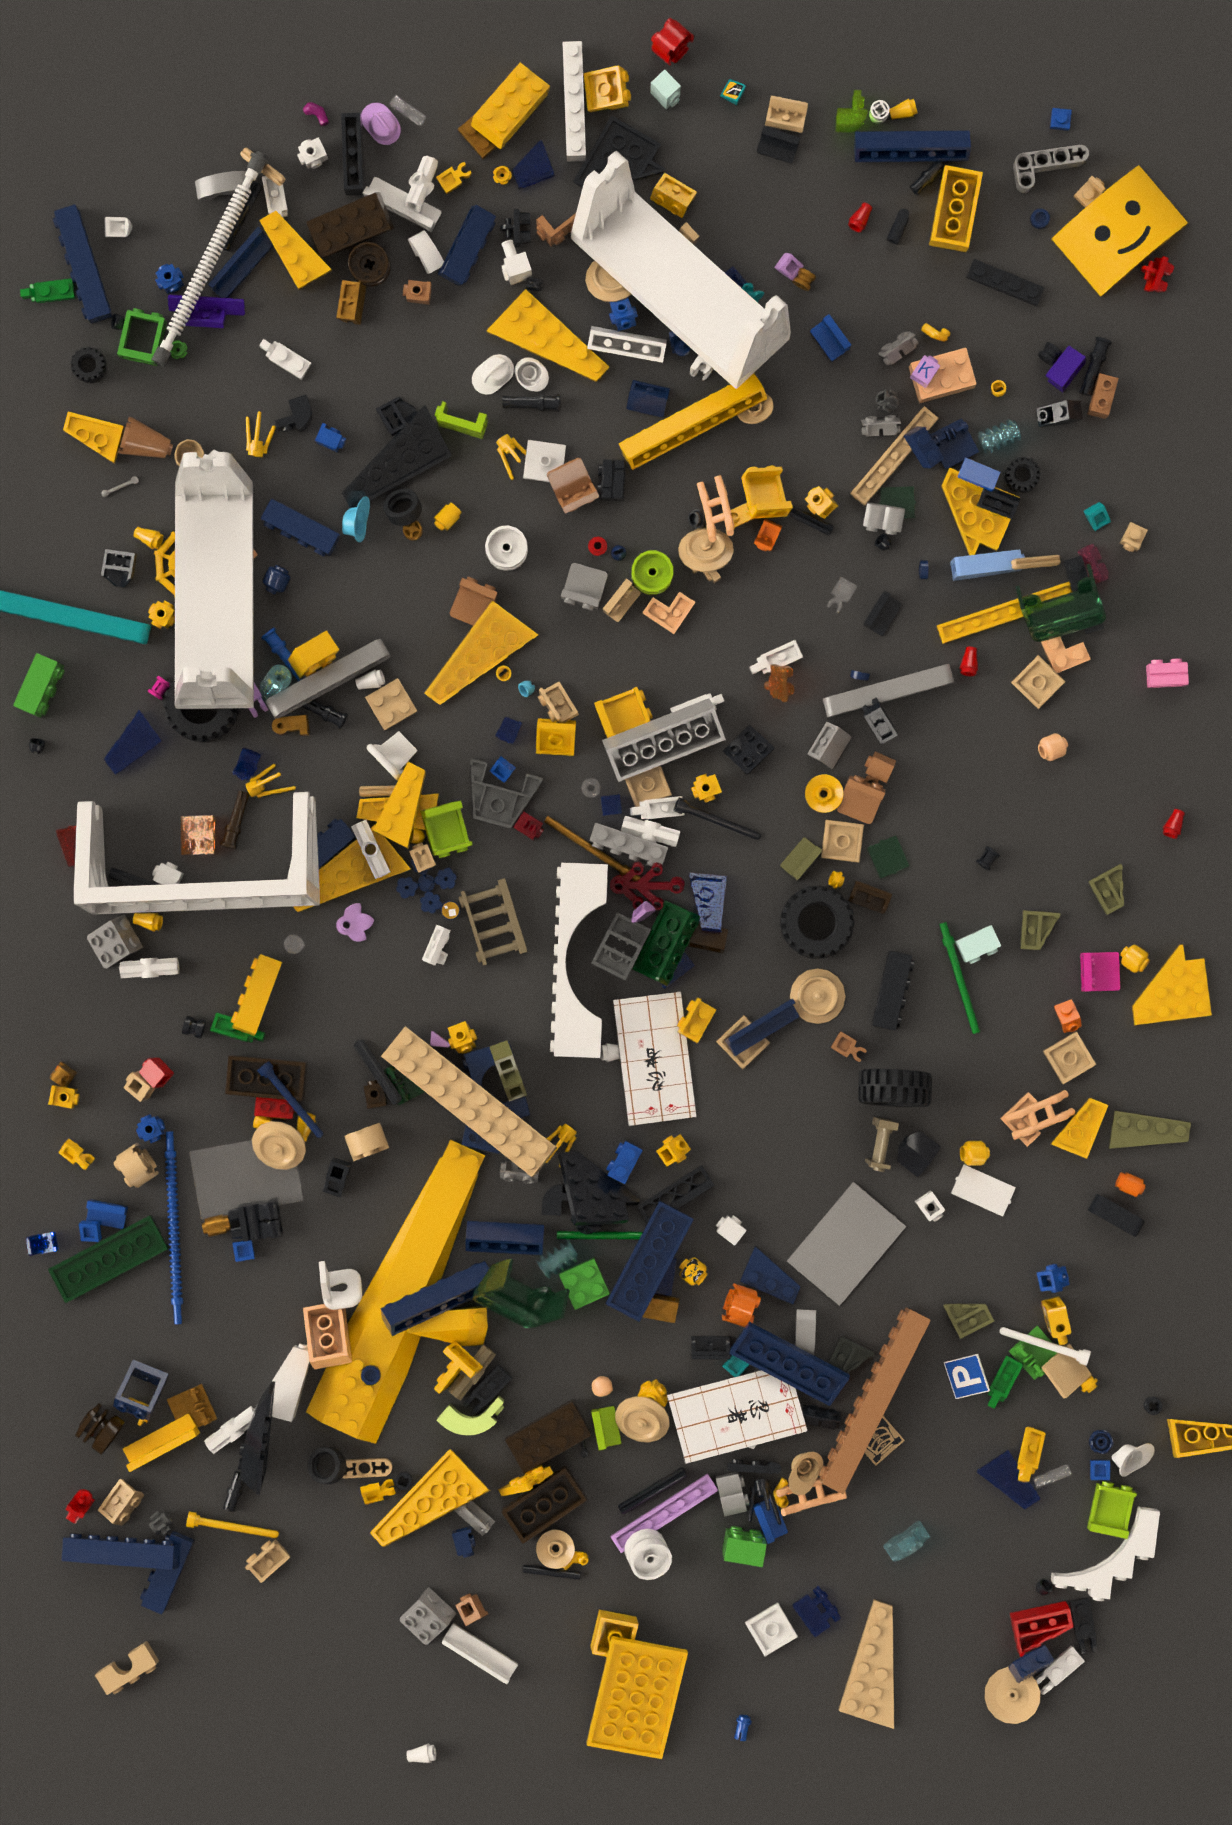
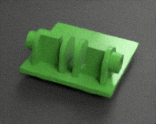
M1038 1326L1027 1334L1052 1342ZM1019 1341L1009 1350L1017 1361L1024 1364L1023 1368L1034 1380L1045 1374L1041 1367L1057 1353L1023 1341Z

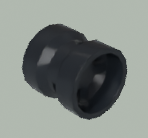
M186 1016L182 1034H193L195 1038L201 1039L206 1021L202 1019L196 1021L193 1017Z

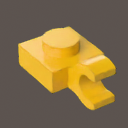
M69 1138L59 1151V1154L73 1165L77 1162L84 1170L95 1160L91 1154H83L84 1149Z
M393 1479L384 1481L381 1486L378 1482L360 1487L365 1505L384 1500L383 1496L396 1494L394 1487H391L395 1486Z

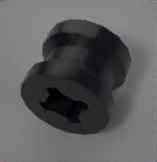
M1047 342L1044 350L1040 351L1038 356L1046 364L1053 366L1055 359L1060 357L1062 352L1054 344Z

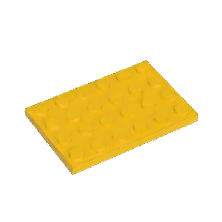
M612 1636L588 1733L587 1746L662 1759L688 1651L686 1649Z

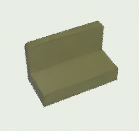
M803 837L780 864V867L794 879L798 880L823 850Z

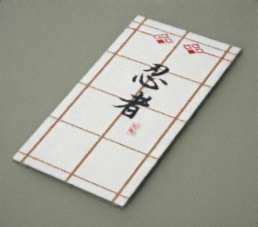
M676 991L674 993L613 1000L628 1126L696 1117L687 1038L677 1032L679 1029L677 1024L681 1017H684L681 992Z
M762 1370L667 1395L685 1464L807 1432L796 1389Z

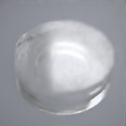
M290 935L285 939L284 947L287 952L297 954L302 951L304 942L300 936Z

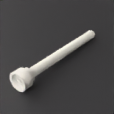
M1005 1327L1000 1329V1334L1076 1358L1079 1364L1085 1366L1088 1364L1091 1354L1089 1350L1079 1349V1351Z

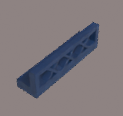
M259 227L256 228L208 284L210 289L220 298H229L273 247L270 239Z
M793 998L728 1037L725 1042L733 1055L737 1056L800 1017L793 1006L795 1004Z

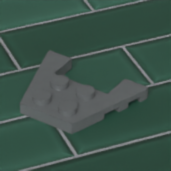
M471 758L473 819L511 829L543 782V778L526 774L521 793L483 783L488 763Z

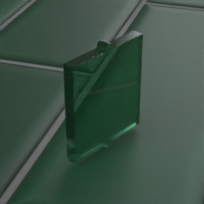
M914 486L880 488L881 501L879 504L905 508L903 519L915 518L914 504H916V501L914 500Z
M897 836L884 841L880 840L879 843L867 848L880 879L892 873L897 874V871L909 866Z

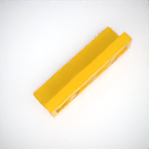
M188 1413L124 1447L123 1451L129 1461L126 1465L129 1472L199 1435L200 1431L191 1414Z

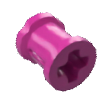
M157 676V681L151 689H148V692L162 701V696L170 687V683Z

